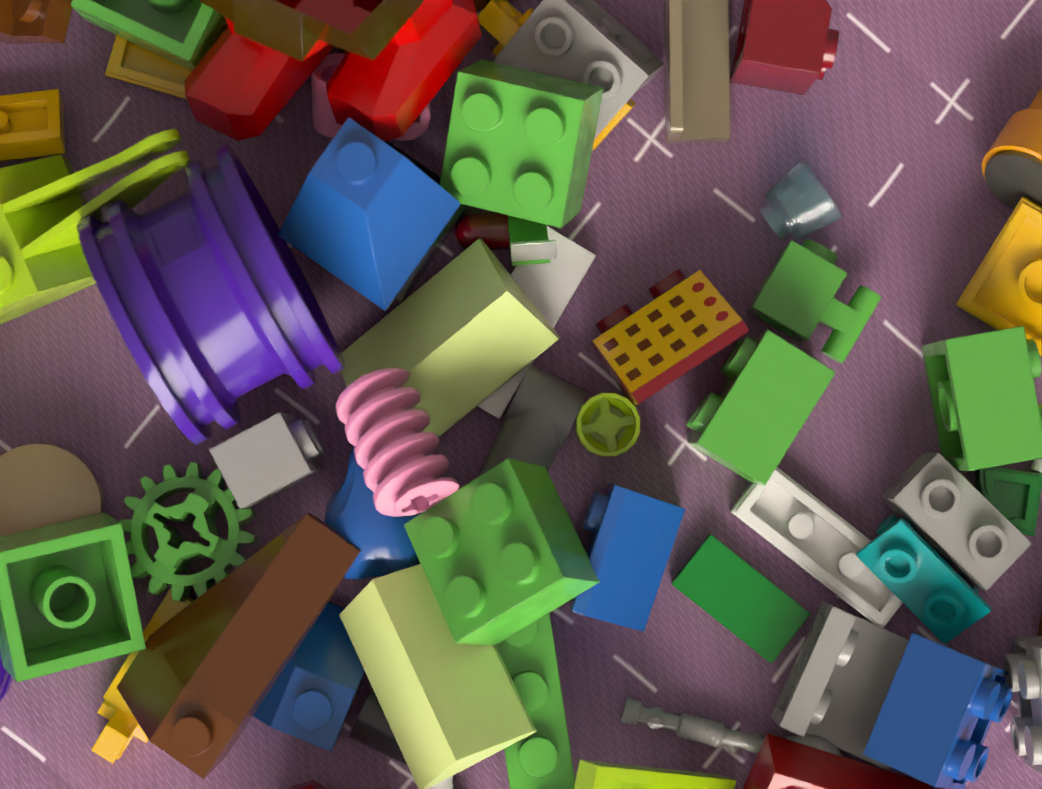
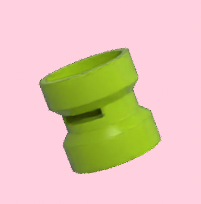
M601 393L591 397L582 405L575 419V432L579 442L589 452L598 456H617L627 452L636 443L640 433V416L636 407L626 397L616 393Z

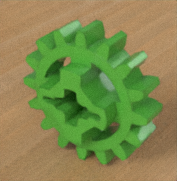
M190 462L185 477H181L176 467L168 464L163 466L164 482L159 484L147 476L141 478L140 481L146 495L142 499L126 496L123 502L135 512L132 519L119 520L123 531L130 533L131 541L125 543L128 557L136 556L138 560L130 569L132 578L139 580L150 574L152 578L149 582L148 592L160 596L170 584L172 585L171 594L173 601L184 603L189 595L190 588H194L196 594L200 597L211 588V583L215 581L218 583L226 577L233 565L238 567L244 563L247 558L240 554L242 546L258 544L259 537L244 531V524L251 522L257 517L256 511L251 508L238 509L237 502L230 489L222 490L226 481L220 470L215 469L207 480H203V468L195 462ZM183 491H194V493H189L184 503L167 508L160 504L173 494ZM219 504L223 508L228 522L227 540L220 537L215 520L220 511ZM170 519L177 523L184 522L186 524L193 522V528L200 532V537L210 542V546L208 547L198 542L194 544L184 541L182 543L183 538L175 532V528L166 523V520ZM148 525L155 529L159 544L154 557L148 544ZM206 557L216 561L202 572L192 575H180L182 571L187 570L192 561Z

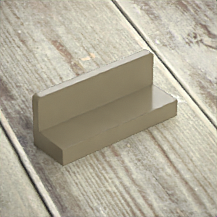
M664 0L665 143L728 142L731 139L729 0Z

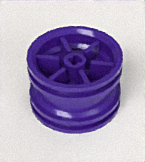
M228 144L215 150L219 164L207 169L197 159L186 165V174L190 183L187 192L142 215H137L129 205L120 199L108 205L107 214L109 220L102 223L93 215H89L79 220L77 224L79 241L86 261L121 336L167 413L184 435L194 444H199L211 438L210 423L215 420L225 429L240 423V412L237 405L238 397L280 375L287 374L292 376L296 383L302 389H305L317 383L313 369L325 364L329 371L334 374L346 368L327 320L288 243L278 236L280 229L242 162Z

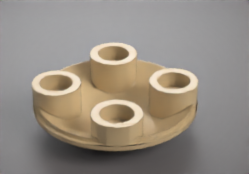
M28 444L16 447L0 456V536L102 512L104 501L102 488L86 464L73 453L54 445Z

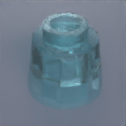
M803 160L797 163L764 194L769 203L759 209L780 241L790 234L798 241L843 218L826 190Z

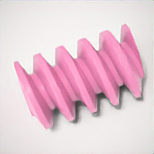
M400 368L381 369L361 376L340 394L335 405L339 420L346 424L345 434L347 440L355 446L356 462L365 469L363 475L366 486L374 492L373 501L376 510L383 515L393 517L410 516L425 512L459 490V484L456 479L451 477L439 478L449 469V461L443 455H430L439 447V438L433 432H422L429 425L430 417L426 411L414 409L420 402V394L413 387H402L407 382L410 373Z

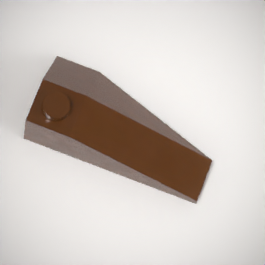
M308 512L153 632L145 642L146 649L139 651L117 685L118 691L148 740L204 779L228 755L352 567L361 550L348 542L334 528Z

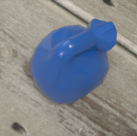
M353 446L348 459L345 480L328 500L324 515V522L334 528L348 542L361 550L345 578L363 579L384 576L421 564L404 527V524L421 513L393 517L383 515L376 510L373 501L374 492L366 486L363 475L365 469L357 464L354 454L355 446Z

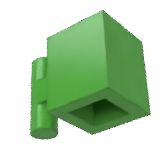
M806 238L802 245L791 240L783 247L746 311L800 343L810 338L818 322L833 330L821 352L843 364L882 297L869 288L859 285L848 305L835 299L834 295L847 272L835 266L839 257L834 252Z

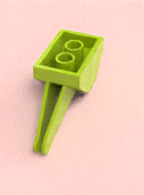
M169 129L151 135L119 154L75 173L69 159L61 154L0 168V325L96 284L79 241L78 221L93 215L102 223L109 220L107 214L108 205L120 199L133 209L171 175L188 165L191 160L187 151L174 152L158 158L127 175L88 203L83 193L165 153L182 140L177 129Z

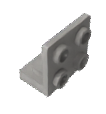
M543 0L493 61L604 87L594 140L638 90L647 85L665 65L663 61L595 0Z
M822 601L771 714V718L779 727L804 737L806 733L820 736L841 750L881 768H889V766L863 755V752L909 640Z

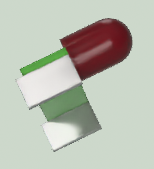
M497 212L465 215L458 221L455 227V238L462 248L466 250L476 240L481 238L490 250L510 249L512 266L550 263V259H557L556 239L548 240L546 224Z

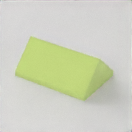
M479 238L344 350L341 354L346 368L340 370L348 387L361 376L377 370L388 368L405 369L410 373V376L402 387H413L418 390L420 402L414 409H422L430 417L429 425L422 432H433L439 438L561 337L485 242Z
M421 564L372 579L339 614L418 789H428L537 732L497 646L455 643Z

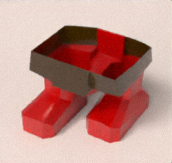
M199 0L223 15L227 21L228 28L185 79V96L197 122L237 141L259 136L328 53L336 46L347 50L326 84L327 97L336 123L343 126L349 117L383 142L401 138L482 37L474 0Z

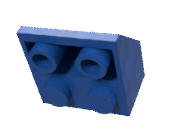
M609 483L605 495L594 491L582 528L592 532L586 554L598 577L599 583L569 600L571 611L644 632L685 508Z
M912 633L863 755L934 787L965 789L968 781L975 783L986 765L989 747L984 746L983 743L992 721L1000 723L1010 706L1013 692H1011L1012 687L1006 684V677L1009 672Z

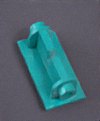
M891 514L877 527L876 533L878 536L860 549L856 556L945 645L990 613L992 608L978 595L979 590L973 585L969 586L911 527L912 523L909 520L898 519L894 514Z

